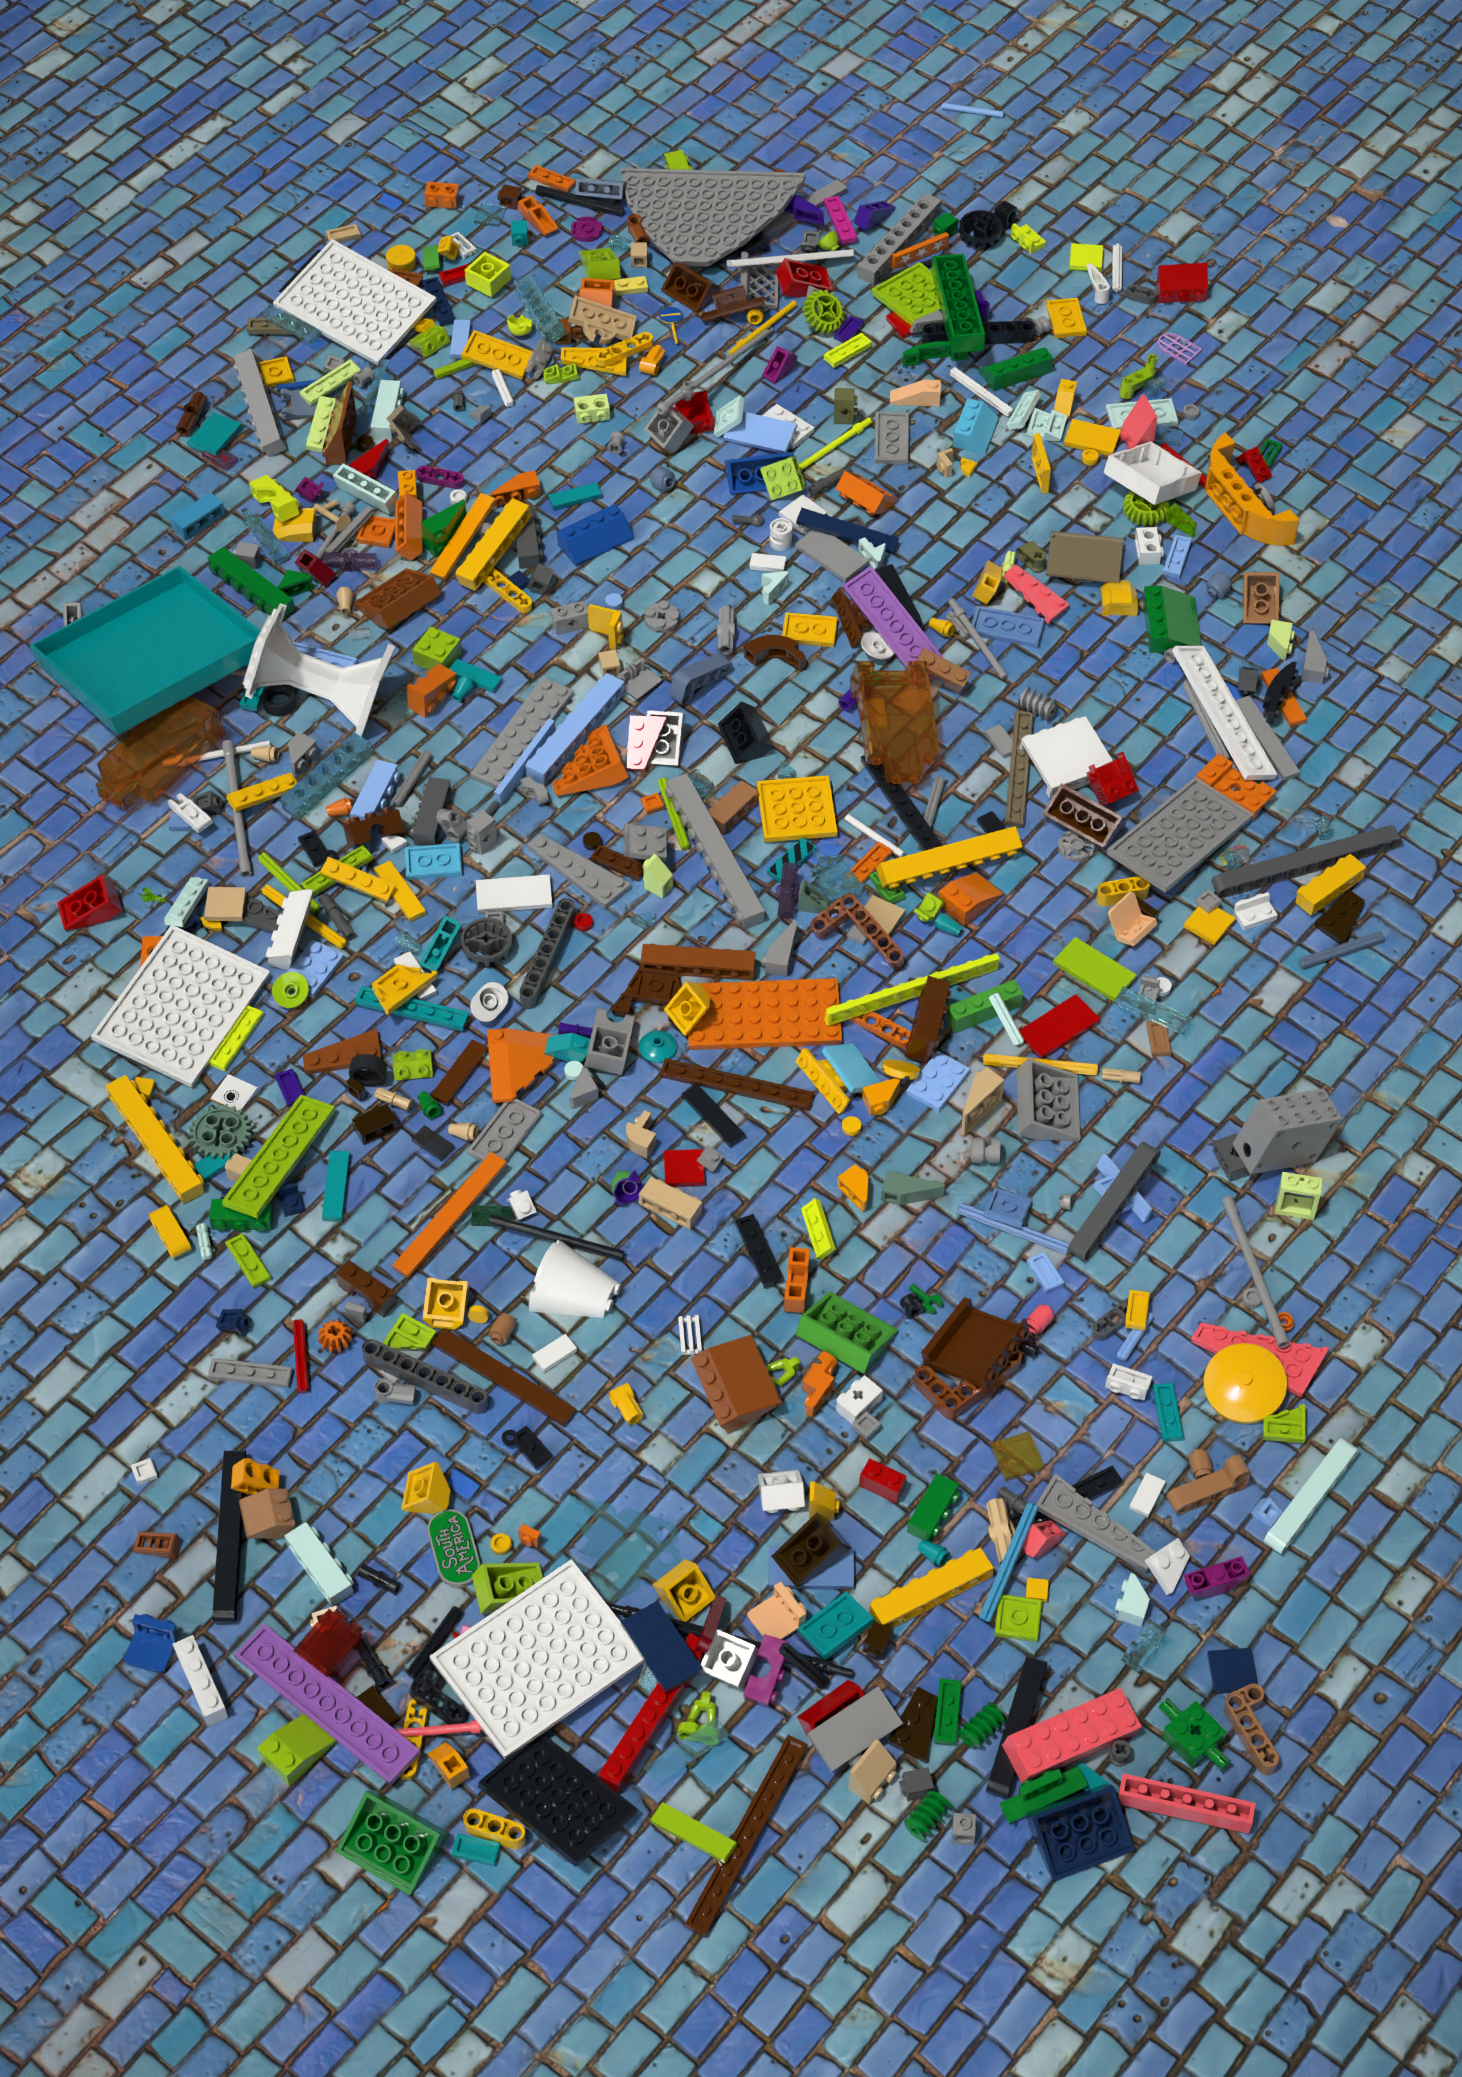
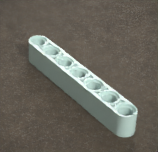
M1340 1438L1267 1533L1263 1543L1279 1554H1283L1353 1462L1359 1449L1343 1438Z

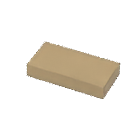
M357 224L326 231L329 242L333 239L338 243H343L361 238Z

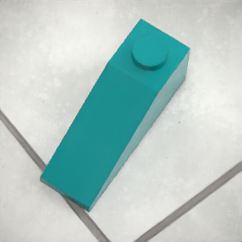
M445 915L419 965L430 971L437 972L462 931V923Z

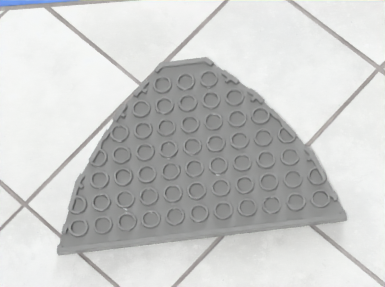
M620 169L622 180L626 182L625 194L628 207L633 214L641 216V225L649 240L673 263L677 261L687 266L708 267L745 245L786 209L806 179L805 173Z

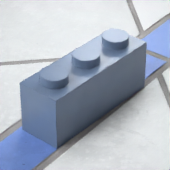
M579 177L576 178L575 195L624 199L626 182Z

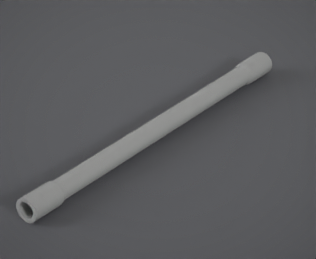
M225 740L222 742V748L226 762L229 790L232 793L239 790L234 761L235 754L233 742ZM232 808L239 853L240 874L242 877H249L252 872L248 858L242 810L235 812Z
M1226 1196L1222 1199V1204L1230 1219L1267 1314L1278 1348H1285L1289 1346L1290 1342L1277 1315L1240 1220L1235 1201L1232 1196Z

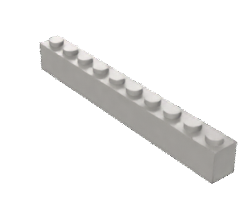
M687 773L667 780L665 794L668 799L671 798L675 812L680 814L681 823L687 827L690 839H694L698 853H702L705 866L711 869L712 878L718 882L721 894L726 896L729 908L734 910L736 921L741 923L744 929L764 922L765 910Z

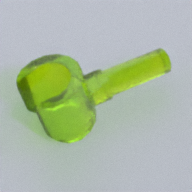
M145 887L142 889L145 895L140 894L144 902H150L151 900L167 902V898L152 894L149 888Z

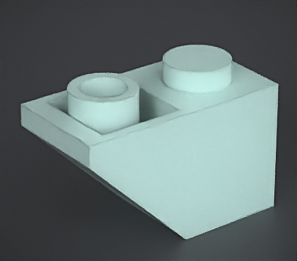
M1131 1573L1129 1580L1124 1579L1121 1592L1124 1593L1123 1599L1118 1598L1115 1610L1119 1611L1118 1620L1142 1627L1150 1599L1136 1575Z

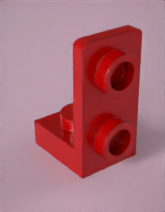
M1257 446L1235 458L1238 464L1242 462L1248 464L1257 483L1272 477Z

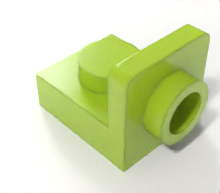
M928 892L920 907L915 908L913 912L918 914L917 917L924 922L935 921L945 901Z

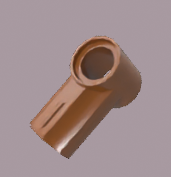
M639 214L629 215L627 218L628 232L632 235L635 243L649 242V237L641 225V216Z

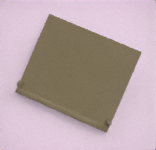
M1051 531L1046 576L1072 578V581L1092 583V581L1119 583L1124 538Z

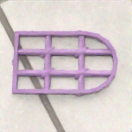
M1175 333L1163 334L1158 339L1160 350L1185 365L1202 352V348ZM1165 337L1168 340L1172 341V343L1167 344L1161 339ZM1178 340H1181V341H1183L1184 343H1186V344H1188V345H1187V346H1186V345L1184 346V345H1182L1181 343H1179V342H1177V341H1178ZM1160 343H1162L1163 345H1165V346H1167V347H1166V348H1163V347L1160 345ZM1177 344L1183 349L1181 351L1177 350L1172 345ZM1191 346L1198 351L1194 352L1191 349H1189V347ZM1168 349H1172L1178 354L1175 355L1168 351ZM1186 350L1194 355L1189 357L1183 352ZM1179 355H1182V356L1186 357L1188 360L1185 361V360H1183L1182 358H1180V357H1178V356H1179Z

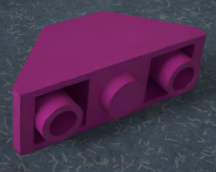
M1240 1556L1185 1574L1183 1579L1191 1596L1211 1598L1229 1592L1250 1577L1251 1574L1243 1557Z

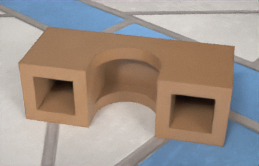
M925 648L919 653L912 667L913 670L926 677L934 675L944 681L943 686L957 693L964 688L971 672Z

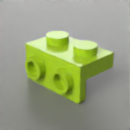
M418 1049L415 1052L399 1051L392 1054L394 1079L396 1081L433 1076L431 1050Z

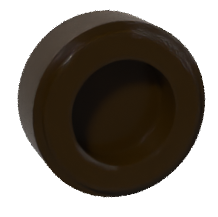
M361 435L357 438L358 449L368 451L373 448L374 441L370 435Z
M588 832L583 836V846L586 849L596 850L598 845H601V837L598 833Z

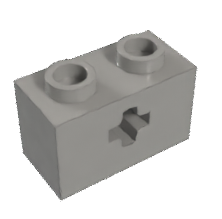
M584 601L551 609V623L556 635L589 627L588 610Z
M481 810L466 822L468 845L473 851H477L482 855L497 843L495 819L484 810Z

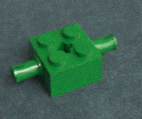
M1169 1698L1165 1699L1166 1702L1162 1701L1158 1708L1172 1720L1164 1727L1162 1739L1192 1769L1208 1757L1220 1771L1224 1770V1767L1226 1768L1231 1760L1218 1747L1224 1743L1227 1731L1197 1701L1182 1711Z

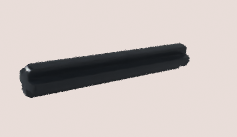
M453 1606L406 1670L409 1677L415 1679L429 1662L430 1655L437 1651L462 1616L460 1608Z

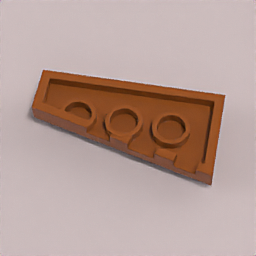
M377 1029L304 1054L305 1075L349 1069L352 1058L361 1054H371L381 1058Z

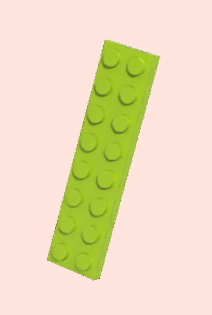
M300 1095L222 1200L223 1206L258 1219L333 1116L335 1106Z

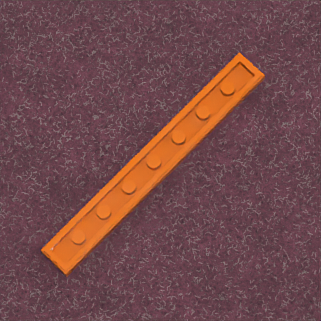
M490 1152L395 1261L392 1268L409 1279L507 1166V1161Z

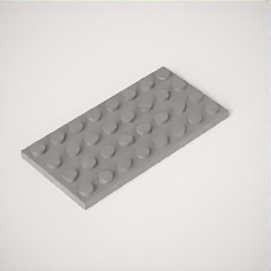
M1194 777L1110 846L1107 850V855L1166 893L1250 822L1254 814L1197 777Z

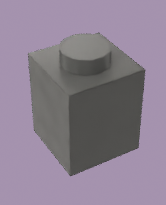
M538 563L531 573L527 588L542 595L549 586L554 570Z
M929 1767L902 1773V1781H899L901 1794H905L907 1802L926 1798L927 1792L934 1791Z

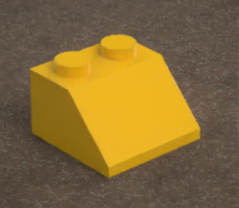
M686 1559L653 1584L662 1602L679 1620L685 1622L715 1598L712 1589L697 1564Z

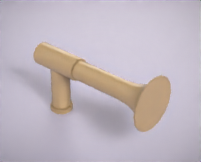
M336 499L323 506L318 503L313 506L318 513L334 521L339 532H342L351 523L348 515L338 517L329 511L339 505Z

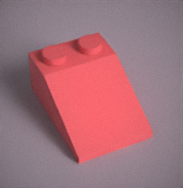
M1145 394L1141 395L1123 422L1122 431H1120V437L1126 443L1127 450L1150 441L1154 443L1158 417Z

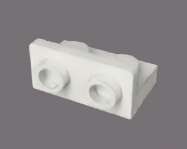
M1269 892L1257 894L1246 900L1242 899L1235 904L1233 915L1243 931L1277 920L1278 915L1269 902Z

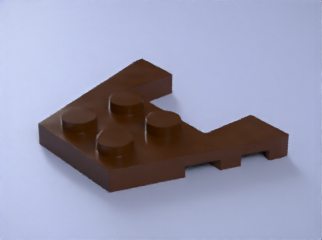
M639 967L625 992L620 995L617 1004H614L612 1007V1014L620 1016L629 1015L632 1001L668 1005L680 990L677 971ZM668 1016V1022H673V1020Z

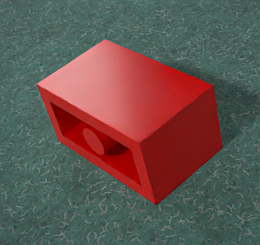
M869 1458L860 1474L859 1486L897 1504L906 1488L907 1475Z

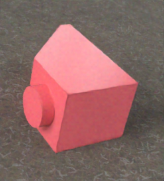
M1052 1520L1032 1524L1023 1544V1551L1033 1558L1042 1556L1066 1536V1533Z

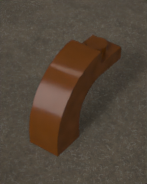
M765 635L757 637L744 645V658L755 667L767 659L781 658L789 662L800 672L806 668V656L803 652L799 651V643L789 637Z

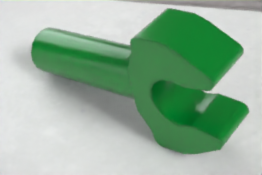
M914 1283L910 1285L909 1290L912 1293H917L919 1299L924 1302V1312L935 1315V1308L930 1304H936L939 1308H942V1299L938 1294L928 1296Z

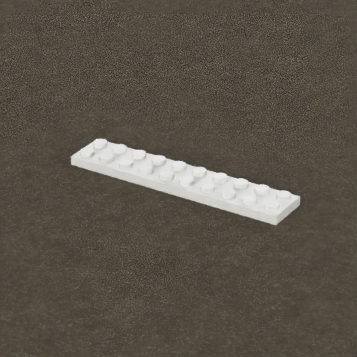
M1175 646L1172 650L1174 656L1245 780H1274L1278 774L1205 647Z

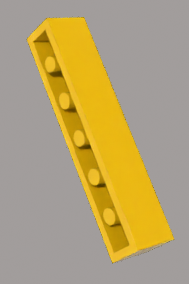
M513 498L505 505L504 510L495 518L494 523L486 530L483 538L477 542L473 551L467 555L464 563L458 567L455 574L460 585L474 591L479 588L532 517L529 505Z
M981 1547L976 1550L971 1549L957 1560L951 1559L945 1566L939 1569L934 1568L921 1578L912 1579L908 1585L902 1588L897 1587L884 1597L879 1596L875 1598L870 1604L869 1614L874 1617L875 1622L893 1629L992 1578L994 1567Z

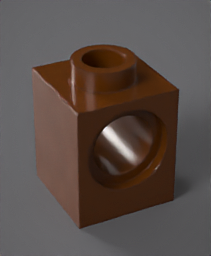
M504 184L497 194L500 207L518 210V201L522 200V188Z

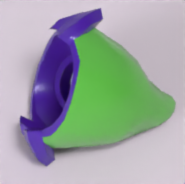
M619 1170L614 1175L611 1183L612 1193L615 1198L614 1204L625 1205L639 1198V1193L644 1186L636 1170L633 1172Z

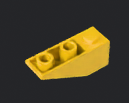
M987 560L972 594L974 598L988 604L1001 581L1002 567Z

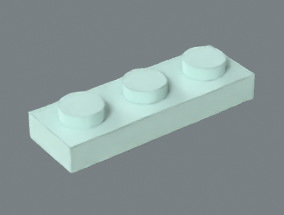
M1039 390L1024 393L1007 423L1009 430L1021 429L1025 426L1026 421L1041 397Z

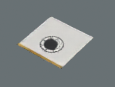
M228 1074L210 1100L222 1106L228 1104L229 1109L235 1106L237 1112L240 1109L242 1110L258 1087Z

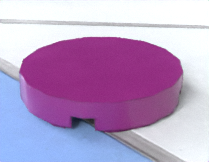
M580 217L578 221H574L571 225L572 236L581 242L595 241L603 232L602 223L598 222L594 217Z

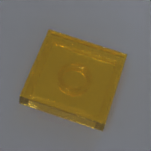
M1029 1431L990 1443V1448L1005 1482L1044 1470L1045 1466Z

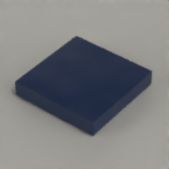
M1251 1648L1211 1650L1207 1652L1214 1694L1232 1693L1249 1684H1257Z

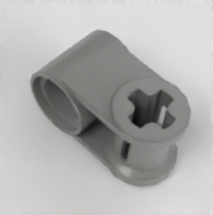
M440 809L437 812V822L445 831L446 836L452 842L459 843L467 833V825L457 809L449 811L447 809Z

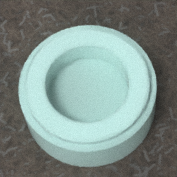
M578 1061L568 1062L564 1067L565 1076L569 1080H577L583 1065Z

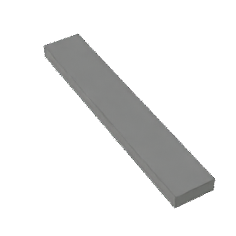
M1250 695L1235 700L1281 779L1285 781L1299 776V769L1270 725L1266 723V719Z

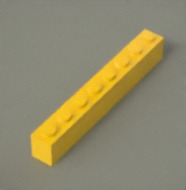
M1014 826L881 862L876 866L882 888L889 887V889L899 887L900 883L906 882V884L916 882V879L922 877L923 880L934 877L933 874L940 873V875L951 872L950 870L954 868L958 871L967 868L969 864L974 866L983 864L984 860L987 859L995 861L1006 854L1007 857L1018 854L1017 851L1023 846L1017 828Z
M124 1075L105 1085L109 1099L181 1202L185 1204L204 1194L202 1185L205 1183L201 1175H196L191 1161L185 1160L182 1148H177L172 1134L166 1133L162 1120H157L153 1107L147 1106V1100L143 1093L139 1094L137 1092L138 1088L133 1080L130 1081Z

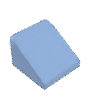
M1269 1497L1261 1499L1251 1511V1514L1268 1527H1272L1283 1514V1511Z

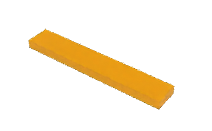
M480 493L430 570V575L444 581L447 579L495 505L496 499L494 497Z

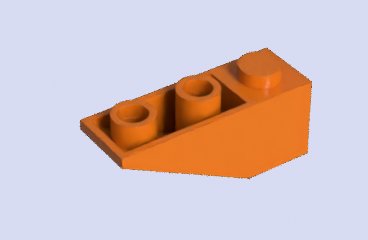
M535 470L517 474L491 492L490 496L496 499L493 507L508 504L512 498L522 501L540 497V483Z

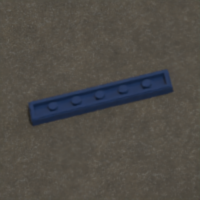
M802 507L796 520L797 525L858 544L859 540L864 537L869 543L873 544L874 548L885 543V552L893 555L899 542L897 537Z

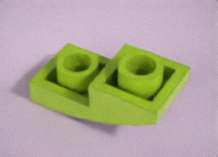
M576 363L562 368L556 364L543 369L544 381L547 384L564 383L580 378Z

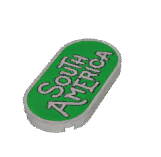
M446 1509L439 1511L430 1519L427 1526L428 1537L439 1577L445 1584L447 1583L451 1587H466L473 1583L472 1575L480 1567L468 1519L457 1510Z

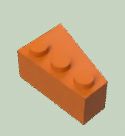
M440 663L426 672V677H419L416 680V684L407 685L408 709L424 718L433 713L436 706L443 702L447 694L453 691L457 685V673Z

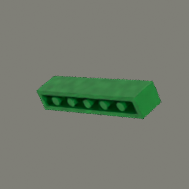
M224 546L208 557V567L213 574H217L225 583L230 584L235 591L242 593L247 600L255 603L268 616L272 615L273 609H277L280 603L287 605L283 619L295 611L291 597Z

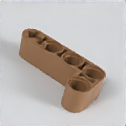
M1237 1454L1225 1461L1223 1469L1176 1487L1169 1491L1166 1497L1176 1515H1181L1244 1489L1249 1483L1251 1472L1242 1456Z
M1249 1684L1227 1696L1223 1711L1257 1770L1261 1774L1268 1776L1275 1772L1279 1762V1755L1253 1713L1262 1705L1264 1689L1258 1684ZM1249 1695H1255L1258 1699H1251ZM1230 1704H1237L1239 1708H1233ZM1241 1722H1247L1250 1727H1244ZM1252 1741H1258L1261 1743V1745L1256 1746L1252 1743Z

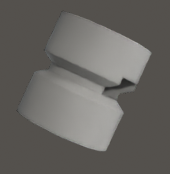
M972 1137L971 1162L983 1163L984 1160H987L988 1163H1000V1138L989 1137L987 1140H984L983 1137Z

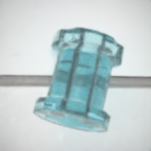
M1320 816L1313 822L1314 827L1319 832L1318 837L1320 840H1328L1334 836L1335 832L1330 827L1328 816Z

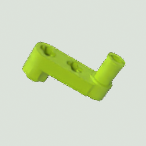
M1148 354L1147 363L1143 369L1122 378L1119 390L1121 398L1132 399L1135 390L1154 380L1158 356L1155 357V354Z

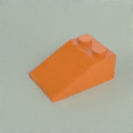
M977 872L953 880L938 891V897L945 901L942 909L963 926L1003 896L1001 891Z

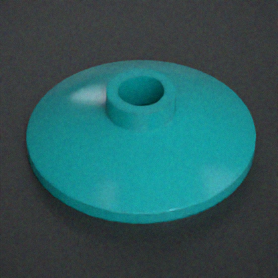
M651 1031L645 1034L639 1042L641 1056L652 1063H663L665 1058L671 1059L677 1051L675 1038L665 1031Z

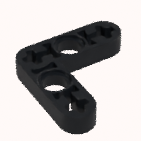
M430 1660L412 1682L409 1695L413 1700L448 1725L462 1724L466 1716L465 1709L435 1687L443 1676ZM429 1670L435 1671L437 1678H429L426 1672ZM419 1687H422V1688H423V1691H420V1692L418 1693V1692L416 1691V1689H418ZM432 1699H440L443 1703V1706H434L432 1704ZM446 1706H449V1708L447 1709V1711H446V1713H445L444 1710H445ZM455 1712L459 1714L458 1717L452 1718V1714Z

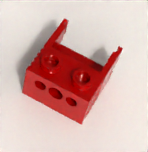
M1124 752L1117 753L1118 759L1095 768V764L1088 766L1090 771L1086 772L1094 793H1096L1095 796H1097L1098 802L1102 806L1139 790Z

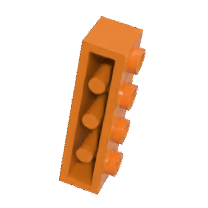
M405 493L395 502V552L412 561L420 556L423 550L421 530L423 511L422 502Z

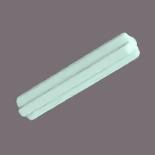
M999 993L992 994L989 999L1011 1041L1015 1046L1020 1045L1024 1042V1039Z

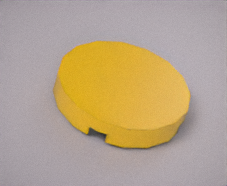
M888 1059L882 1062L881 1069L892 1077L905 1079V1076H910V1080L919 1077L920 1068L914 1064L895 1059Z

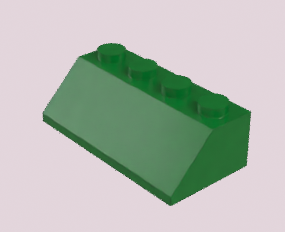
M1044 347L980 367L978 371L994 392L1051 373L1053 357Z

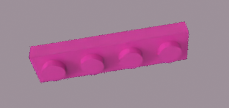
M839 196L824 198L823 204L841 244L857 242V235Z

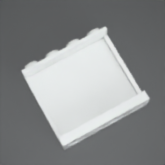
M1086 716L1075 718L1064 724L1060 723L1050 729H1043L1033 735H1026L1022 738L1019 748L1020 750L1025 749L1046 783L1048 798L1053 797L1061 783L1073 790L1089 785L1090 781L1086 772L1090 771L1088 766L1095 764V768L1113 761Z

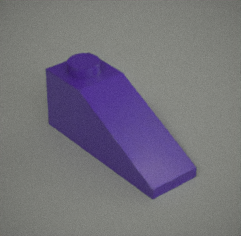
M885 201L859 205L854 224L864 231L873 229L889 216L896 207Z

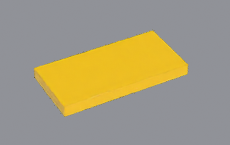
M473 330L461 353V358L493 370L499 369L504 374L522 380L533 351Z

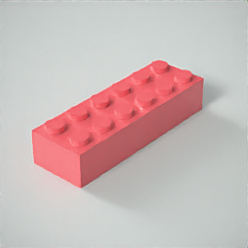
M1119 1688L1009 1735L1002 1746L1021 1783L1028 1779L1034 1780L1041 1777V1774L1047 1770L1052 1769L1055 1771L1110 1747L1116 1740H1126L1133 1737L1142 1726L1124 1692Z

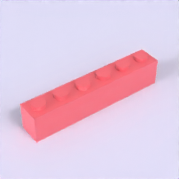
M1124 1773L1122 1774L1118 1793L1119 1803L1123 1806L1249 1834L1253 1823L1256 1804Z

